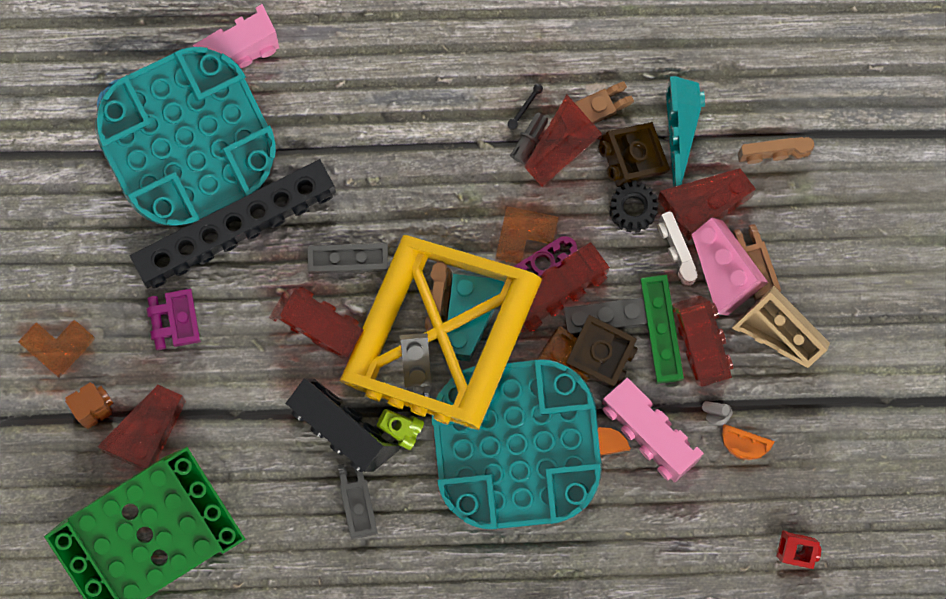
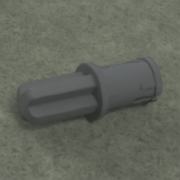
M541 113L535 114L526 131L520 133L521 138L510 154L511 158L525 164L534 146L539 144L538 138L548 123L546 116Z

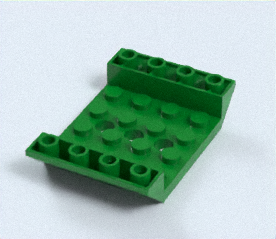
M188 447L158 460L67 517L44 536L84 599H146L220 551L224 554L246 540ZM134 504L137 506L138 513L134 518L130 519L123 516L122 509L125 505ZM142 527H148L152 530L153 535L150 540L141 541L137 538V531ZM154 551H165L167 553L166 561L162 564L154 563L151 560Z

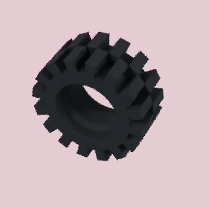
M632 181L630 185H628V182L624 183L623 187L616 189L615 194L613 193L611 198L610 216L613 217L612 221L614 224L618 223V228L621 230L626 228V232L631 233V230H635L636 233L640 232L641 229H647L654 222L657 214L656 194L653 195V189L650 187L647 189L645 187L646 184L642 182L641 185H637V181ZM630 198L639 199L644 205V211L638 216L628 215L624 210L625 201Z

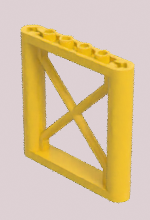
M403 235L343 371L340 382L353 389L365 392V396L372 400L380 402L381 398L386 399L389 405L398 409H403L406 406L411 408V412L419 416L425 417L426 414L434 416L436 421L449 425L451 421L479 430L542 279L536 274L520 268ZM427 259L500 280L505 282L500 294L443 323L423 274V268ZM413 277L433 326V329L425 332L428 334V343L438 339L458 390V395L453 405L375 380L381 367L402 357L401 345L382 355L380 354ZM501 306L470 382L467 385L447 333Z

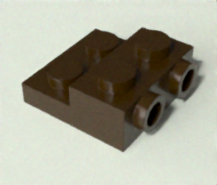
M653 122L607 131L599 139V153L602 157H606L609 165L607 168L608 178L611 181H615L617 187H621L627 182L628 185L632 184V181H637L638 183L644 178L666 174L670 170Z
M588 315L565 364L588 375L587 378L612 389L616 384L622 383L627 373L623 368L627 360L630 362L633 360L638 350V347L634 346L637 338Z

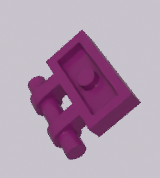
M192 289L165 293L166 304L159 305L158 296L147 298L149 306L146 308L147 317L151 319L152 325L150 335L151 340L155 343L156 350L166 349L165 339L172 337L174 347L201 342ZM168 314L170 327L163 328L162 315Z

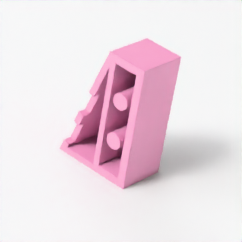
M263 4L256 7V14L246 20L242 16L234 20L236 26L224 32L222 29H219L194 44L193 47H205L218 53H223L231 58L240 68H245L254 59L273 55L276 49L279 48L276 31Z

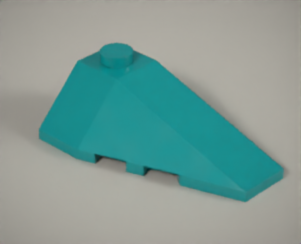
M670 76L666 89V106L673 192L679 193L701 107H705V93L700 91L698 82Z

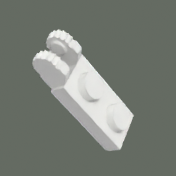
M669 211L661 215L660 223L657 226L662 238H667L670 244L668 253L672 262H677L680 267L677 274L678 278L681 279L680 282L688 287L694 284L698 274L695 271L696 267L673 213Z

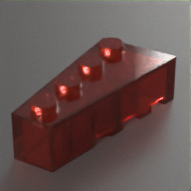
M591 242L561 261L562 267L559 269L555 265L543 272L540 276L542 279L522 326L521 333L529 330V332L536 330L543 324L541 320L550 314L551 317H554L565 308L563 305L569 300L573 302L579 300L586 294L585 289L592 284L597 287L608 278L606 275L610 267Z

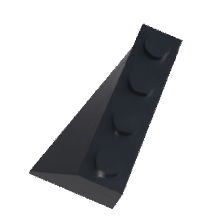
M304 378L285 404L292 409L291 414L300 421L305 420L311 425L310 430L316 436L326 438L331 443L330 448L333 451L348 457L351 460L349 464L359 472H374L401 449L402 446L398 445L397 441L394 440L393 443H389L381 437L384 431L376 425L372 426L369 423H363L361 421L362 415L355 409L346 405L342 407V399L316 379Z

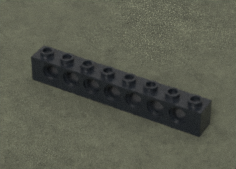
M319 159L129 256L146 288H158L167 282V278L175 274L176 276L184 275L191 270V266L199 262L200 264H205L214 259L215 254L223 250L228 252L238 246V242L246 238L252 240L260 236L262 230L270 226L275 228L282 225L286 221L285 219L293 214L295 216L304 214L309 210V206L317 202L323 204L333 198V194L336 193L335 186L322 161ZM304 185H309L313 188L312 192L308 195L300 194L299 189ZM286 197L289 199V203L284 207H278L275 205L278 198ZM257 209L265 211V215L260 219L252 217V213ZM233 221L242 223L241 228L237 231H230L228 226ZM209 233L218 235L217 240L213 243H206L204 239ZM186 245L194 247L190 255H182L180 253L181 249ZM160 258H169L170 262L166 267L160 268L157 266V261Z

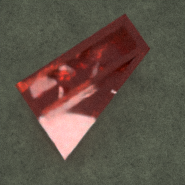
M567 94L525 165L527 171L542 188L547 186L603 136Z
M741 168L661 190L658 200L667 212L673 213L679 229L689 241L693 238L692 234L709 219L715 218L720 220L751 199L756 188Z
M303 287L284 291L269 319L275 322L279 319L290 326L291 331L297 334L299 332L313 340V343L340 358H348L364 330L358 326L359 322L349 315L342 317L335 312L336 307L326 301H322V303L312 298L314 294Z
M697 296L672 304L673 312H676L680 325L677 329L679 335H683L687 349L686 355L696 384L703 387L732 378L730 370L734 369L730 355H726L723 345L726 344V338L722 328L718 329L716 319L719 318V313L715 303H711L710 300L702 296Z
M157 385L97 447L102 452L141 470L146 469L157 462L186 400L182 395Z

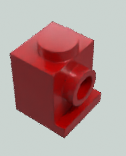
M782 530L776 557L782 563L814 569L815 562L820 560L822 548L820 542L813 537ZM798 544L803 545L800 552H796Z

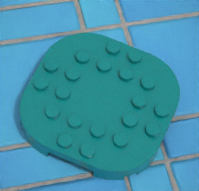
M205 47L181 49L122 77L107 90L99 103L95 118V131L100 148L130 205L149 221L166 226H180L193 223L253 193L265 182L270 174L276 153L271 126L267 125L245 80V74L225 54Z
M550 360L507 363L479 430L451 421L449 425L436 421L432 415L439 477L437 481L440 494L447 507L469 525L482 529H500L559 523L583 511L597 493L602 475V462L595 401L590 388L583 378L563 364ZM476 366L462 371L467 385ZM453 377L449 379L448 383L439 392L436 400L450 405L454 404L458 390Z

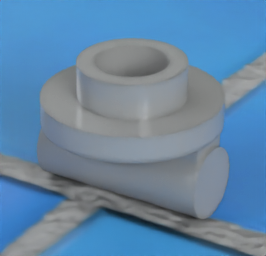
M705 401L702 406L703 411L707 412L706 419L710 425H724L733 414L731 407L727 404Z

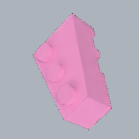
M711 218L692 234L717 314L728 316L768 283L723 220Z

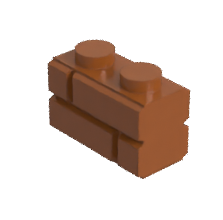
M90 382L80 388L79 393L75 391L65 397V402L84 428L89 429L96 425L99 419L102 421L112 415L110 406L114 403L102 385L96 387Z

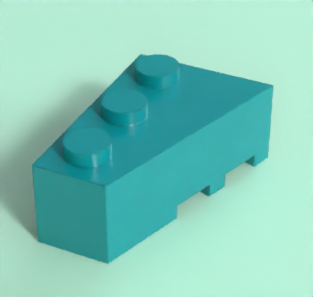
M453 274L448 320L500 294L505 282L493 278ZM495 309L447 333L457 360L471 361Z

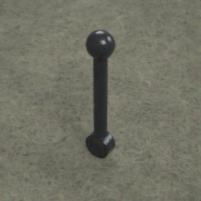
M541 84L534 85L532 94L514 119L508 121V128L510 130H515L518 127L519 119L536 95L542 93L543 86Z

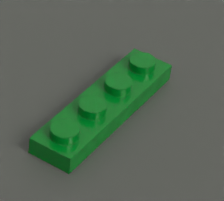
M667 275L641 278L640 284L645 305L656 384L683 381L684 376Z

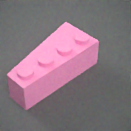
M628 378L603 399L602 404L605 407L602 410L612 421L617 419L623 426L621 428L623 434L629 440L635 439L641 446L639 448L640 452L649 461L653 459L659 465L657 470L667 481L671 479L675 483L703 456L704 453L698 447L694 450L689 447L688 437L681 430L675 429L673 431L670 428L671 422L662 411L658 409L653 411L651 409L653 406L651 400Z

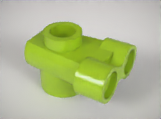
M388 409L383 410L377 422L378 428L397 439L398 445L408 450L412 449L417 435L424 426V421L415 416L408 418ZM396 420V426L392 429L391 424Z

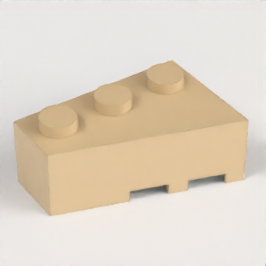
M775 286L768 290L738 318L732 329L749 335L755 341L777 350L778 353L807 368L828 350L830 342Z

